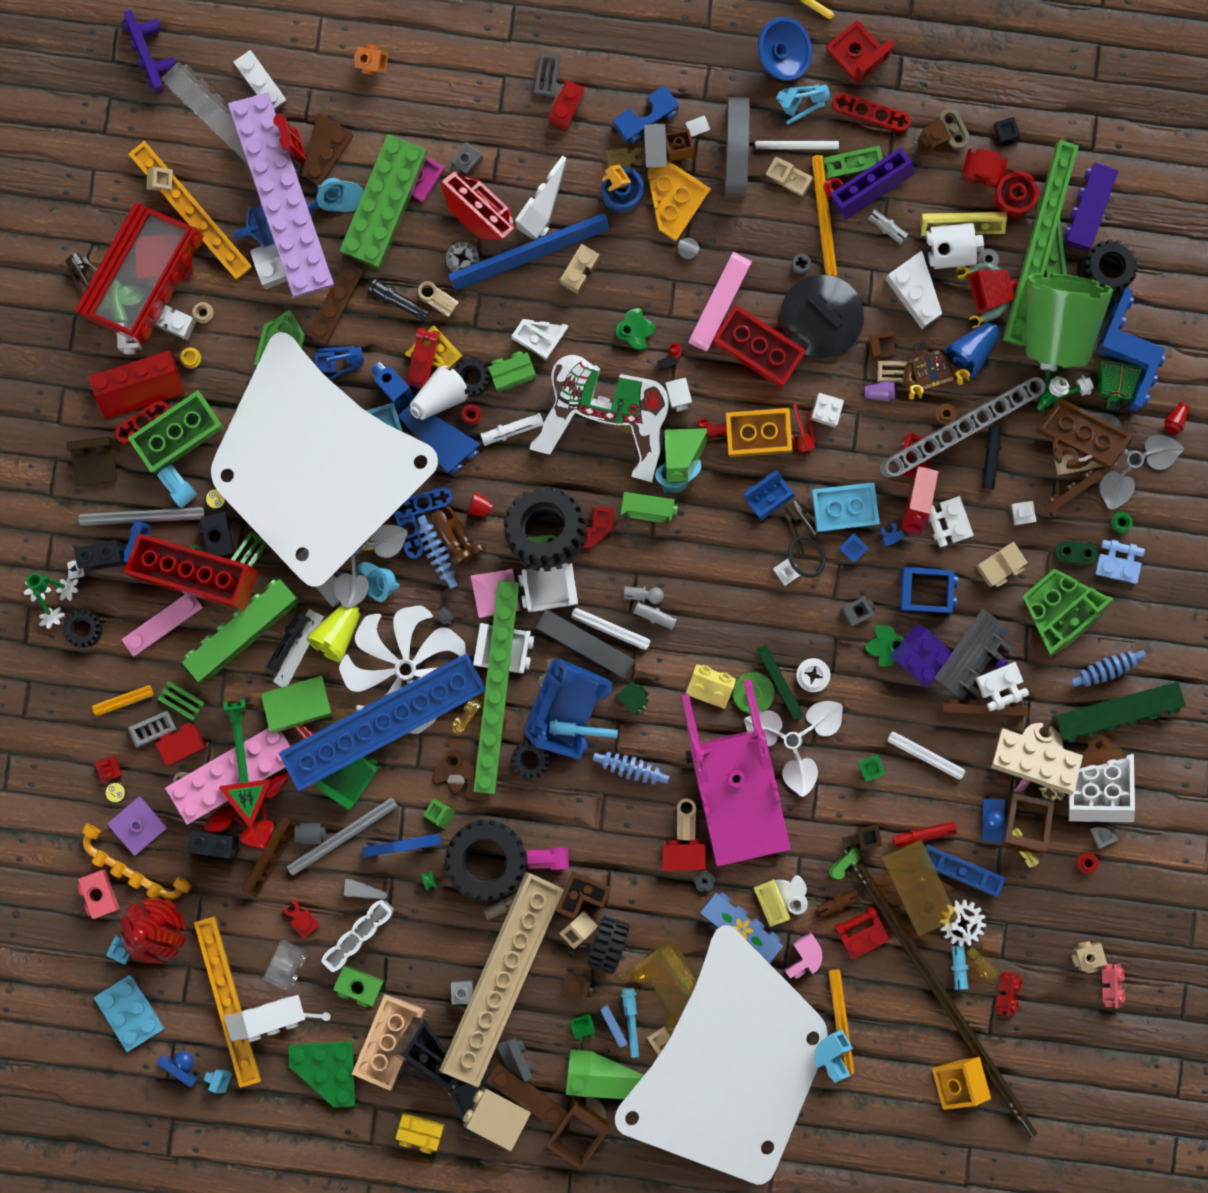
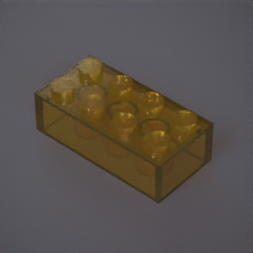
M922 840L882 857L918 936L958 919Z

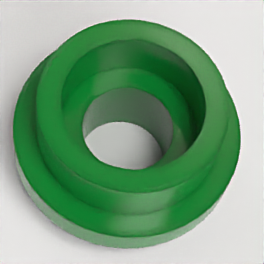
M1118 512L1112 517L1111 525L1116 532L1125 533L1131 529L1133 520L1128 513ZM1119 519H1123L1125 521L1124 526H1120L1118 524Z

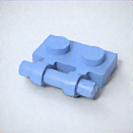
M1103 540L1101 548L1109 550L1107 555L1099 554L1095 575L1137 584L1142 563L1135 562L1134 556L1143 557L1145 549L1138 548L1135 544H1121L1117 540ZM1116 551L1127 553L1126 559L1115 557Z

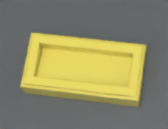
M774 879L754 887L770 927L791 919Z

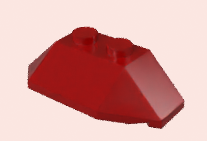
M454 171L441 182L448 210L479 239L502 241L515 230L510 209L479 180L460 175V173Z

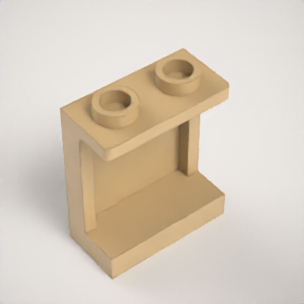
M483 1087L481 1091L478 1090L473 1098L475 1103L472 1109L466 1111L463 1117V1126L512 1151L531 1112Z

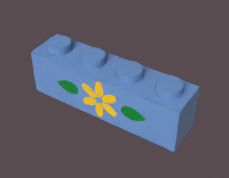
M715 892L701 909L700 913L719 928L723 925L735 928L770 964L783 947L779 943L782 939L773 932L770 934L763 930L765 925L756 918L751 921L746 917L748 912L739 905L736 908L729 902L732 899L723 892L720 894Z

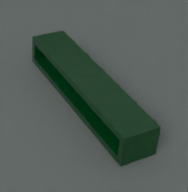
M1173 682L1054 715L1053 719L1062 740L1070 743L1079 740L1078 736L1086 734L1087 737L1099 735L1098 730L1105 728L1109 732L1120 729L1119 725L1127 723V726L1138 724L1141 718L1147 717L1148 721L1160 718L1159 713L1166 711L1168 715L1181 712L1180 708L1186 705L1179 682Z

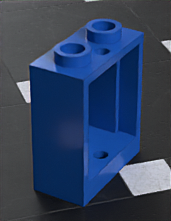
M902 568L899 611L951 614L957 605V597H953L954 588L958 586V576H955V570ZM912 574L948 576L946 607L910 605Z

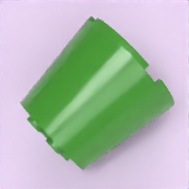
M1041 273L1029 275L1027 279L1026 355L1040 363L1054 364L1065 368L1088 365L1113 294V289L1108 285H1104V288L1100 287V282L1078 276L1051 273L1050 277H1043Z

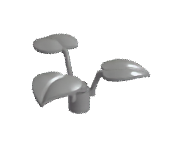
M1091 413L1121 428V423L1115 416L1106 413ZM1153 435L1145 441L1144 447L1146 452L1143 454L1139 451H1128L1125 449L1123 461L1127 468L1121 472V475L1117 472L1107 473L1102 477L1099 484L1100 494L1107 508H1118L1133 495L1135 482L1131 477L1124 475L1131 471L1132 468L1140 467L1144 462L1145 456H1147V463L1150 467L1163 470L1175 462L1177 457L1183 452V446L1168 436Z
M381 525L370 536L372 543L365 541L351 556L352 575L348 573L341 574L336 578L333 585L334 594L344 608H352L361 603L369 591L367 578L362 575L356 576L355 555L362 551L363 545L374 547L375 553L383 558H391L397 555L408 535L406 529L395 525Z

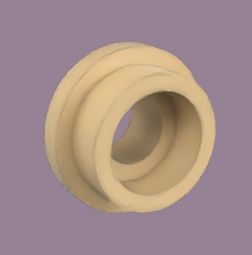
M200 302L194 306L192 314L197 322L207 323L213 318L214 311L210 304ZM206 310V316H200V311Z

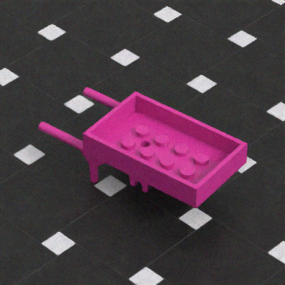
M751 679L744 680L743 683L754 730L699 742L689 693L680 695L691 741L689 747L717 866L791 850L777 789L778 786L773 772L765 731L761 725ZM735 775L740 776L737 782L733 781V776Z

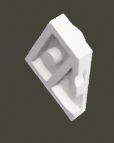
M523 319L512 334L511 339L544 360H547L567 331L568 325L549 324V322H534L533 320Z

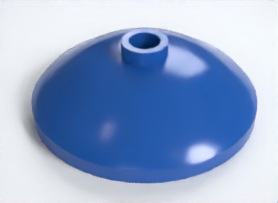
M788 17L775 18L765 24L759 34L757 45L758 55L765 70L776 79L784 81L802 76L808 69L812 58V44L805 28L796 20Z

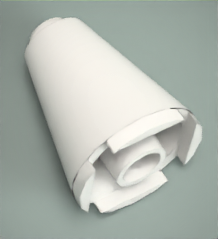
M446 365L436 369L410 403V412L415 418L424 420L458 405L468 398V394L465 395L464 391L467 389L466 384L455 370L449 371L445 369Z

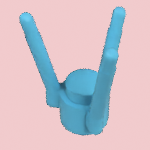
M818 84L806 87H793L799 92L810 91L796 94V99L810 96L812 102L817 104L787 120L786 123L791 124L812 111L824 107L825 102L830 101L827 85L819 86ZM784 88L782 92L786 93L790 88Z

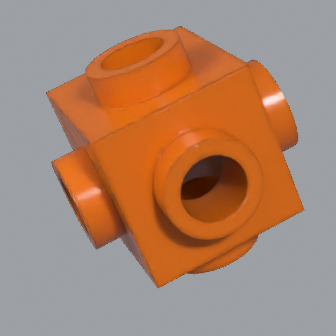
M367 43L366 47L358 46L354 55L355 67L361 68V73L374 75V71L386 73L389 52L378 50L377 45Z

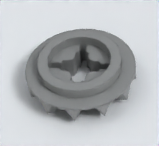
M458 242L451 245L446 252V263L452 272L479 262L478 251L475 246L468 242ZM465 250V256L469 260H464L459 266V259L456 256L461 255Z

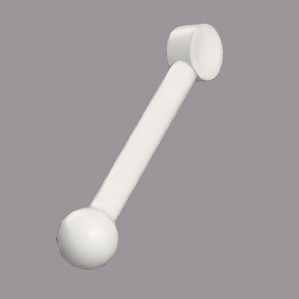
M327 1012L323 1014L304 1013L305 1018H322L324 1021H328L331 1017Z

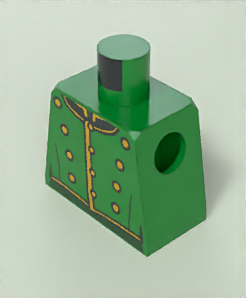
M1106 360L1099 362L1098 396L1108 398L1106 410L1118 412L1120 401L1128 402L1131 400L1142 367Z

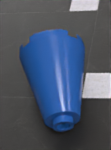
M984 323L948 345L943 353L961 369L968 370L971 379H974L999 340L1000 331L995 324Z

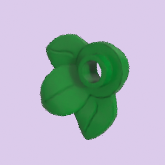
M640 308L629 310L625 314L624 320L615 327V334L618 339L627 341L633 349L637 350L647 348L645 338L652 335L656 330V326L651 321L642 319L643 311ZM623 327L629 329L628 334L623 331Z
M877 625L875 626L877 638L871 640L865 646V649L871 655L879 656L880 667L891 666L895 663L890 657L895 651L893 643L899 642L901 644L905 638L896 635L894 629L890 626Z

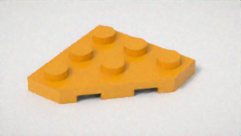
M667 160V167H650L647 175L658 230L676 242L711 191V188Z

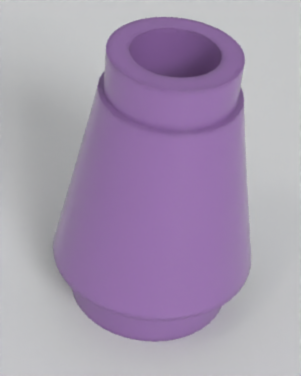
M885 381L865 386V399L870 398L890 402V399H895V383Z

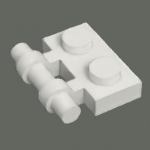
M960 496L939 503L941 512L936 513L934 505H932L928 522L932 524L935 532L933 534L934 539L938 541L940 547L948 545L945 538L947 536H951L953 543L974 536ZM944 518L947 530H942L939 519Z
M1016 662L975 678L983 698L992 696L993 701L987 703L989 711L1001 710L1005 708V705L1012 702H1020L1022 698L1029 696L1027 688L1017 689L1016 685L1024 681ZM1008 688L1010 694L1001 697L999 692Z

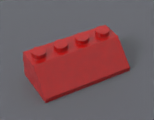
M170 351L88 376L94 396L105 419L149 406L156 401H165L185 394L174 356Z

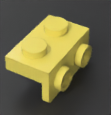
M696 665L686 693H689L691 697L725 709L736 679L727 673L716 672L708 666Z

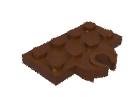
M1062 398L1056 401L1037 428L1038 433L1053 440V457L1058 464L1062 463L1064 455L1069 454L1074 457L1068 460L1066 465L1068 469H1080L1094 461L1111 470L1133 439V434Z

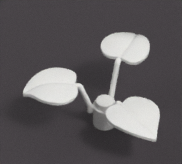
M823 701L814 704L806 714L807 721L812 725L800 733L790 732L786 735L779 732L782 729V720L777 713L769 710L759 712L767 745H774L777 741V736H780L784 739L785 746L793 749L797 761L791 760L787 762L783 768L782 775L787 786L801 797L807 795L814 787L818 777V769L812 759L805 758L801 760L797 748L802 745V736L814 728L821 736H830L838 731L842 722L843 706L840 703ZM751 716L746 717L744 722L747 731L754 730Z

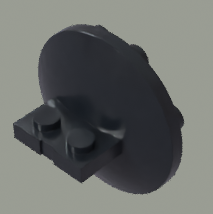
M813 275L797 282L786 294L780 310V324L784 336L807 350L805 355L813 358H831L847 351L858 339L864 323V309L857 292L844 280L831 275Z

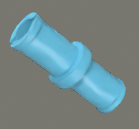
M952 946L953 966H951V970H954L955 990L969 989L966 970L969 968L966 965L965 946Z

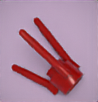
M794 404L793 409L801 435L796 437L797 441L792 435V445L794 450L798 449L799 453L814 449V443H816L813 423L810 420L811 412H807L808 434L805 433L798 407Z

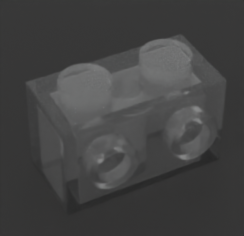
M281 940L263 980L283 990L294 987L298 979V975H295L298 967H303L307 956L304 955L306 950L286 940Z

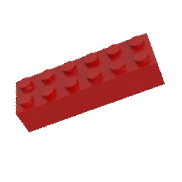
M139 533L124 571L125 574L133 579L241 611H245L259 572L248 564Z

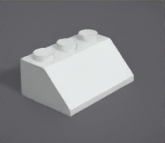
M275 244L265 248L260 246L250 250L255 268L265 290L287 281Z

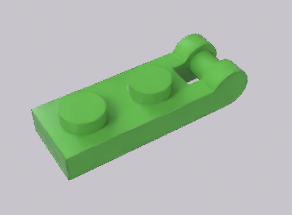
M880 146L823 158L824 166L827 169L825 173L826 178H838L864 172L883 159ZM840 162L841 169L835 170L834 164Z

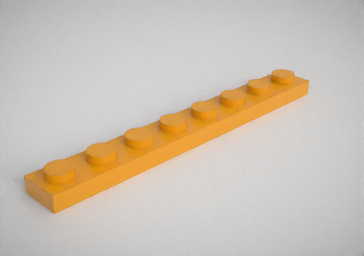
M145 141L129 153V156L146 175L147 170L151 167L168 169ZM172 174V190L160 192L190 226L196 227L204 235L202 241L238 281L253 267Z
M216 916L194 922L239 1087L261 1082L251 1042L248 1041V1038L231 1041L224 1016L240 1013L242 1009Z

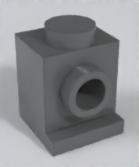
M865 596L841 608L850 627L875 615L873 611L876 610L871 599L867 600ZM857 607L863 610L861 615L855 613Z

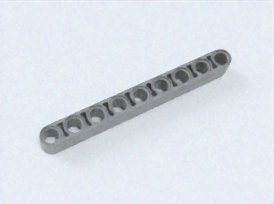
M1039 377L1025 380L885 459L880 465L881 474L886 478L899 476L1043 394L1045 391L1044 381ZM1031 383L1036 386L1035 393L1030 390ZM1013 393L1018 395L1017 403L1012 398ZM996 402L1001 406L1000 413L995 410ZM979 412L984 417L982 423L979 422L977 419V414ZM961 422L966 426L965 433L959 428ZM943 432L948 435L947 443L942 440ZM926 442L931 446L929 453L924 450ZM908 452L913 455L912 463H909L906 459ZM890 462L895 465L894 473H891L888 469Z

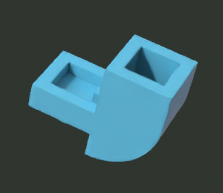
M843 1030L832 1033L821 1040L815 1050L817 1068L825 1066L828 1076L834 1083L851 1076L840 1057L853 1049Z

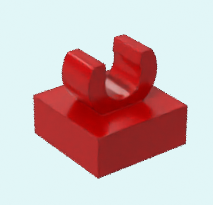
M116 755L95 762L101 783L123 776Z

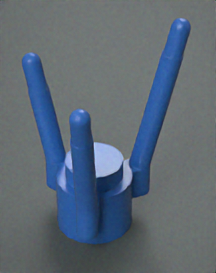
M361 347L318 349L320 353L345 352L342 355L327 357L325 359L327 362L346 359L347 364H352L328 377L330 381L360 368L359 364L364 363Z

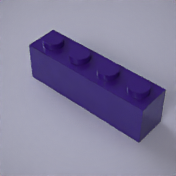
M900 147L832 192L831 197L834 206L845 220L913 176L915 172L912 161Z
M1097 162L1091 167H1087L1083 178L1086 179L1085 186H1081L1077 194V198L1080 199L1078 206H1074L1070 214V218H1073L1070 226H1066L1063 237L1066 238L1065 245L1085 252L1092 248L1119 170Z

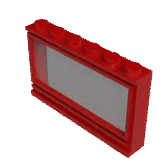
M135 202L90 281L89 288H86L77 304L75 311L86 320L144 345L145 341L150 337L155 323L160 319L164 307L170 301L174 289L180 283L184 271L192 262L194 253L201 246L204 235L194 226L182 223Z

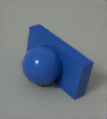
M983 798L981 841H1002L1005 823V799Z
M188 1052L177 1053L173 1060L163 1054L156 1062L157 1065L189 1087L195 1085L199 1079L189 1072L193 1068L194 1059Z

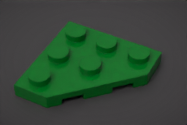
M353 1041L288 1045L289 1067L333 1107L356 1106L355 1075H352L354 1070Z

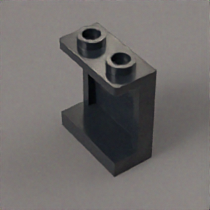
M112 540L75 547L74 553L77 568H85V571L88 573L125 566L127 562L123 560L126 546L122 542Z
M203 830L191 831L187 852L229 859L237 857L240 836L209 833Z
M487 1071L484 1073L479 1087L466 1082L462 1083L460 1080L454 1083L451 1090L448 1091V1095L452 1098L462 1121L466 1111L472 1109L475 1103L473 1098L478 1090L481 1091L484 1087L498 1095L495 1087L486 1082V1078H488ZM467 1129L470 1140L479 1136V1134Z

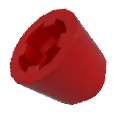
M474 492L467 514L485 517V514L490 515L493 503H490L489 498Z

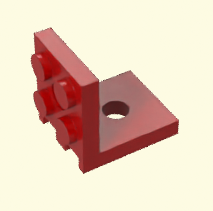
M857 19L831 41L825 49L854 82L859 85L869 74L871 75L883 62L890 59L895 45L889 39L880 46ZM856 44L860 47L861 52L859 54H852L849 47Z

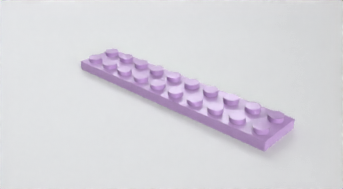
M269 93L228 103V108L292 297L296 298L334 287L290 154L283 150L280 145L279 138H281L279 128L273 123L276 113Z

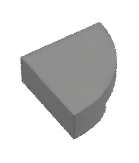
M1102 827L1090 829L1098 848L1119 840L1115 833L1109 829Z

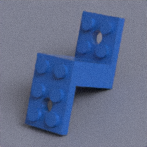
M1125 288L1117 295L1095 353L1122 364L1142 367L1134 393L1126 407L1127 411L1134 413L1147 405L1150 394L1147 393L1150 387L1155 385L1158 375L1155 373L1158 367H1162L1166 356L1163 355L1165 348L1119 330L1122 329L1126 321L1124 313H1126L1127 309L1131 308L1134 298L1131 297L1133 290Z

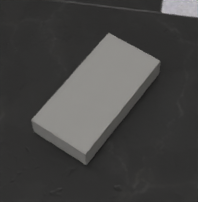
M665 124L644 125L646 168L667 167Z

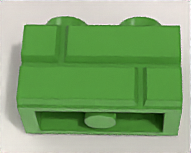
M522 351L516 352L511 355V359L503 361V358L491 362L492 366L488 367L497 393L537 378L528 352L524 354Z

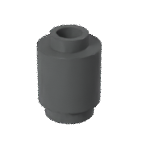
M301 823L300 825H295V842H300L301 844H322V840H326V827H322V823Z

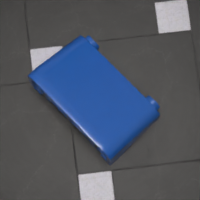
M555 658L548 669L527 719L525 735L535 747L580 760L582 754L587 749L585 737L581 734H575V737L559 734L553 736V734H549L550 721L557 719V722L576 723V726L586 727L597 699H605L606 696L610 695L612 682L569 662Z

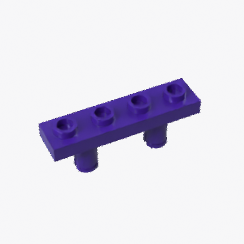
M132 10L125 11L124 20H121L125 32H130L132 39H129L133 51H138L140 57L137 60L141 70L145 69L147 73L145 80L148 88H153L155 94L163 92V84L160 80V74L177 69L173 56L155 63L148 51L144 37L161 31L158 19L140 25L136 22Z

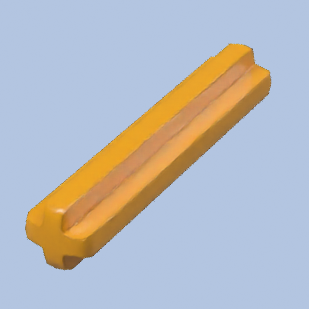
M147 685L92 706V710L95 716H100L152 697L154 692L152 687Z

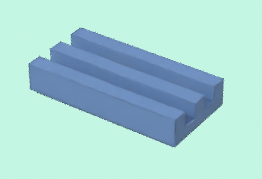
M608 1004L601 1007L600 1011L618 1046L623 1047L627 1045V1041Z

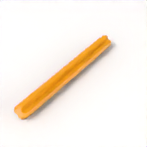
M816 155L812 157V167L825 275L836 277L837 269L828 196L823 189L824 182L826 181L824 161L822 155Z

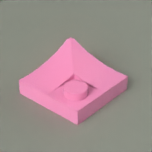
M513 569L471 576L479 618L494 616L498 581L515 582ZM519 599L517 600V609H516V611H521V610H520V605H519Z

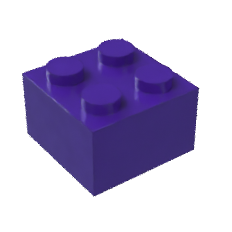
M916 625L890 657L914 680L928 688L952 652L926 628Z

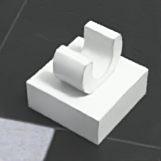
M1033 501L1011 505L1014 526L1036 522Z
M788 559L773 568V571L784 586L801 576L791 567Z

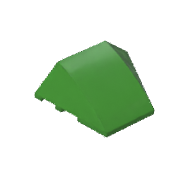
M1053 569L1023 595V599L1050 656L1071 645L1099 620L1114 600L1091 587L1089 588L1077 582L1076 579L1056 569Z

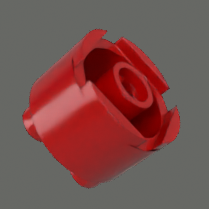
M969 148L961 173L965 177L964 181L976 184L977 181L983 182L985 187L995 189L1005 175L1009 159L1006 156L1004 160L1000 159L1001 154L993 151L977 149L976 152H971L972 148Z
M1014 171L1005 175L994 190L995 208L1000 212H1006L1007 217L1017 218L1026 215L1036 204L1039 197V188L1034 181L1035 179L1023 171ZM1014 191L1018 192V198L1014 197Z

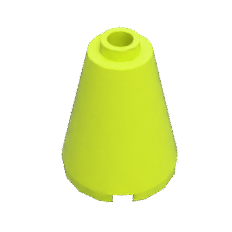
M341 605L308 634L306 641L317 651L320 649L324 652L325 657L335 662H340L346 653L361 616L358 612L360 609L357 606L344 608Z

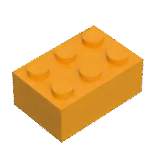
M789 408L726 413L729 457L793 453Z

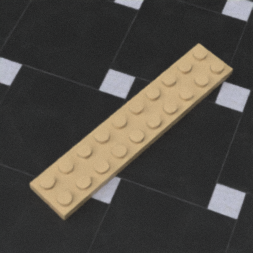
M528 872L525 873L439 1071L479 1087L562 896L563 888Z

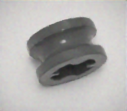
M798 254L792 261V268L798 274L806 273L811 266V260L806 254ZM798 259H802L803 262H807V265L805 264L804 269H801L800 266H796V263H798L799 261Z

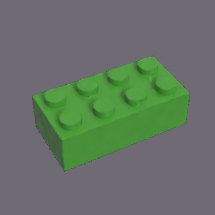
M197 390L129 436L128 439L150 472L157 475L162 469L173 464L225 429V427L204 396Z

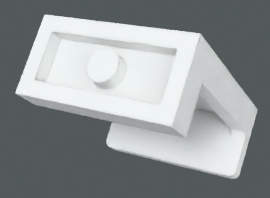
M572 562L569 565L567 563L562 564L563 568L558 570L556 567H553L548 572H545L544 568H540L539 571L522 569V575H518L520 587L525 589V595L521 596L523 608H527L528 612L578 605Z
M480 623L474 666L488 668L493 626ZM514 629L509 672L524 674L525 670H529L531 658L527 657L528 649L533 648L534 637L530 636V631Z

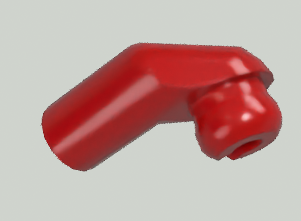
M701 418L697 422V429H707L708 438L727 433L725 423L714 426L706 418Z

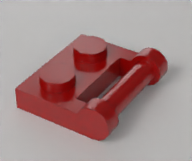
M282 114L275 115L273 123L280 130L281 138H279L282 149L286 150L290 157L296 159L299 163L307 161L300 132L287 122L285 116Z
M873 906L868 908L867 912L843 924L838 923L835 925L852 960L890 941ZM872 919L873 925L849 937L847 936L846 931Z

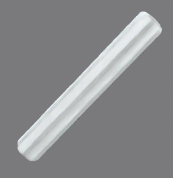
M575 608L572 612L571 618L641 649L647 650L650 640L578 608Z
M891 732L887 739L889 743L957 779H962L965 774L963 768L895 732Z

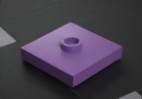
M141 796L108 823V826L134 856L139 854L168 828Z

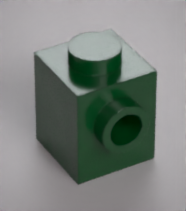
M633 681L616 694L631 714L636 712L639 715L648 707L645 703L649 701L646 698L649 694L641 685L637 687Z

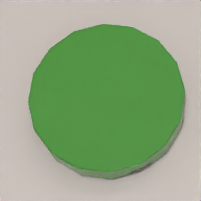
M749 672L742 675L733 687V699L736 706L741 711L750 714L743 681L751 679L758 711H766L774 700L772 682L765 675L758 672Z

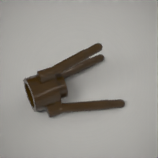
M74 253L65 262L69 267L67 270L81 299L83 293L76 275L80 277L84 286L89 288V284L83 275V272L87 269L85 266L89 267L94 273L97 269L89 262L87 257L82 258L79 253Z
M796 500L784 508L787 512L784 517L789 523L794 539L798 537L792 519L795 522L801 519L814 537L817 536L812 526L804 517L807 515L815 523L814 515L806 508L804 503L801 504L799 500ZM799 541L796 543V545L798 547L799 553L802 555L804 551L802 549L801 542Z

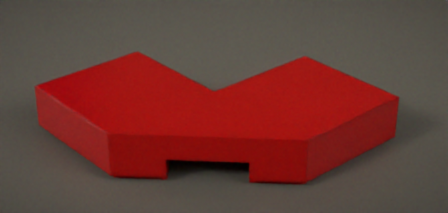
M593 507L592 527H586L585 545L583 547L580 546V548L591 549L613 530L615 508Z

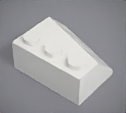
M1134 754L1117 761L1115 759L1109 760L1106 764L1080 768L1075 792L1073 795L1069 794V821L1134 822Z

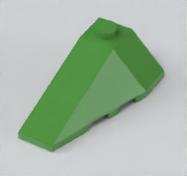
M570 1049L566 1095L625 1099L644 1074L620 1065L593 1051Z

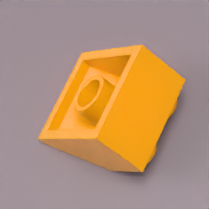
M980 1057L962 1059L932 1068L943 1110L977 1106L991 1099Z

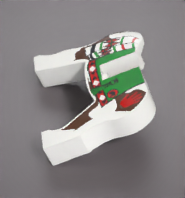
M568 355L559 359L554 365L551 374L556 401L544 421L541 433L532 441L530 450L550 455L575 413L602 423L631 425L640 456V461L634 467L631 477L652 482L661 450L660 429L669 408L668 395L663 386L653 380L621 374L613 403H609L610 399L598 396L597 399L593 398L600 372L598 366H593L587 360L577 355Z

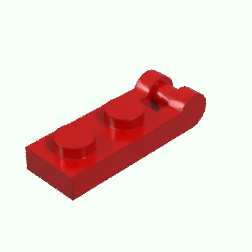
M418 328L406 382L407 385L422 388L431 377L440 332H428L425 328ZM424 339L430 340L429 347L423 345Z

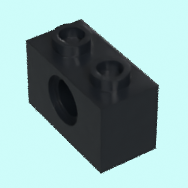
M223 512L200 517L201 523H198V530L200 536H204L203 552L223 558L233 556L235 548L228 514ZM215 531H219L221 534L218 542L211 541V535Z

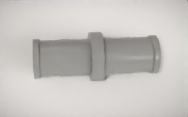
M875 208L872 214L878 220L872 215L867 220H870L879 227L883 234L887 233L901 245L904 240L898 234L906 238L908 233L894 224L893 219L889 220Z
M638 601L633 614L650 620L652 624L657 623L670 630L673 629L677 617L661 612L660 608H652Z

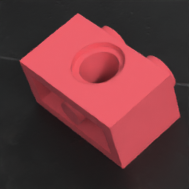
M106 869L78 879V891L81 896H84L87 903L84 904L86 913L92 919L120 910ZM95 889L100 890L102 893V898L99 901L93 898L92 894Z

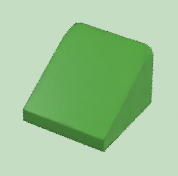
M433 798L423 817L437 826L446 829L455 814V810Z

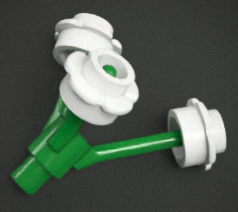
M1041 363L1040 369L1046 371L1045 391L1039 398L1040 402L1036 408L1042 412L1052 402L1054 403L1058 399L1077 391L1082 396L1090 395L1091 390L1094 389L1091 379L1089 377L1085 378L1082 375L1080 379L1076 380L1077 387L1068 390L1070 387L1068 381L1059 376L1052 379L1049 385L1050 372L1057 371V365Z

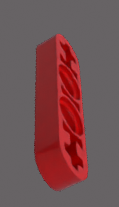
M838 93L832 101L833 110L839 114L895 132H905L911 124L910 116L905 112L846 93ZM844 99V103L848 105H851V101L855 102L852 107V112L848 111L850 106L843 105V107L840 108L838 107L839 103H837L836 101ZM857 105H865L867 113L864 115L858 114L856 112ZM884 111L887 114V119L885 121L877 120L876 112ZM891 114H894L893 119L899 120L900 117L904 118V122L907 124L899 127L897 121L892 120L891 124H888Z

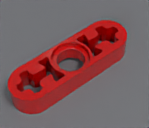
M163 401L152 403L120 424L115 430L116 439L123 444L131 443L128 438L120 437L122 430L129 431L132 429L131 423H133L135 429L140 430L141 428L137 425L140 417H147L149 424L153 420L147 414L148 412L153 415L158 411L157 407L160 406L161 408H166L163 410L165 413L170 409L169 405ZM156 414L153 417L156 419L160 414ZM134 430L130 431V432L128 433V436H131L132 434H134L135 431H134Z

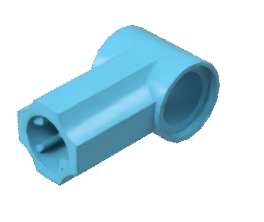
M172 464L162 469L157 475L164 486L170 491V496L180 508H183L198 496L191 485L184 481Z

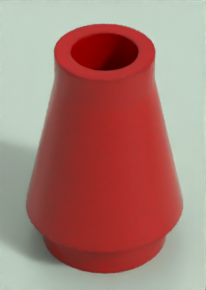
M1183 402L1178 403L1177 407L1164 421V429L1178 435L1184 430L1190 409L1189 405Z

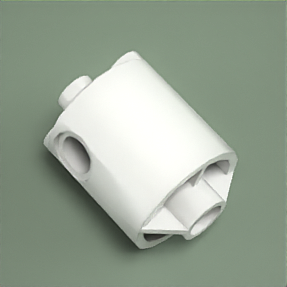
M973 223L931 227L930 231H926L927 244L931 246L932 251L928 252V262L930 267H934V269L977 265V252H984L983 235H975ZM942 243H947V250H945L944 252H939V245Z

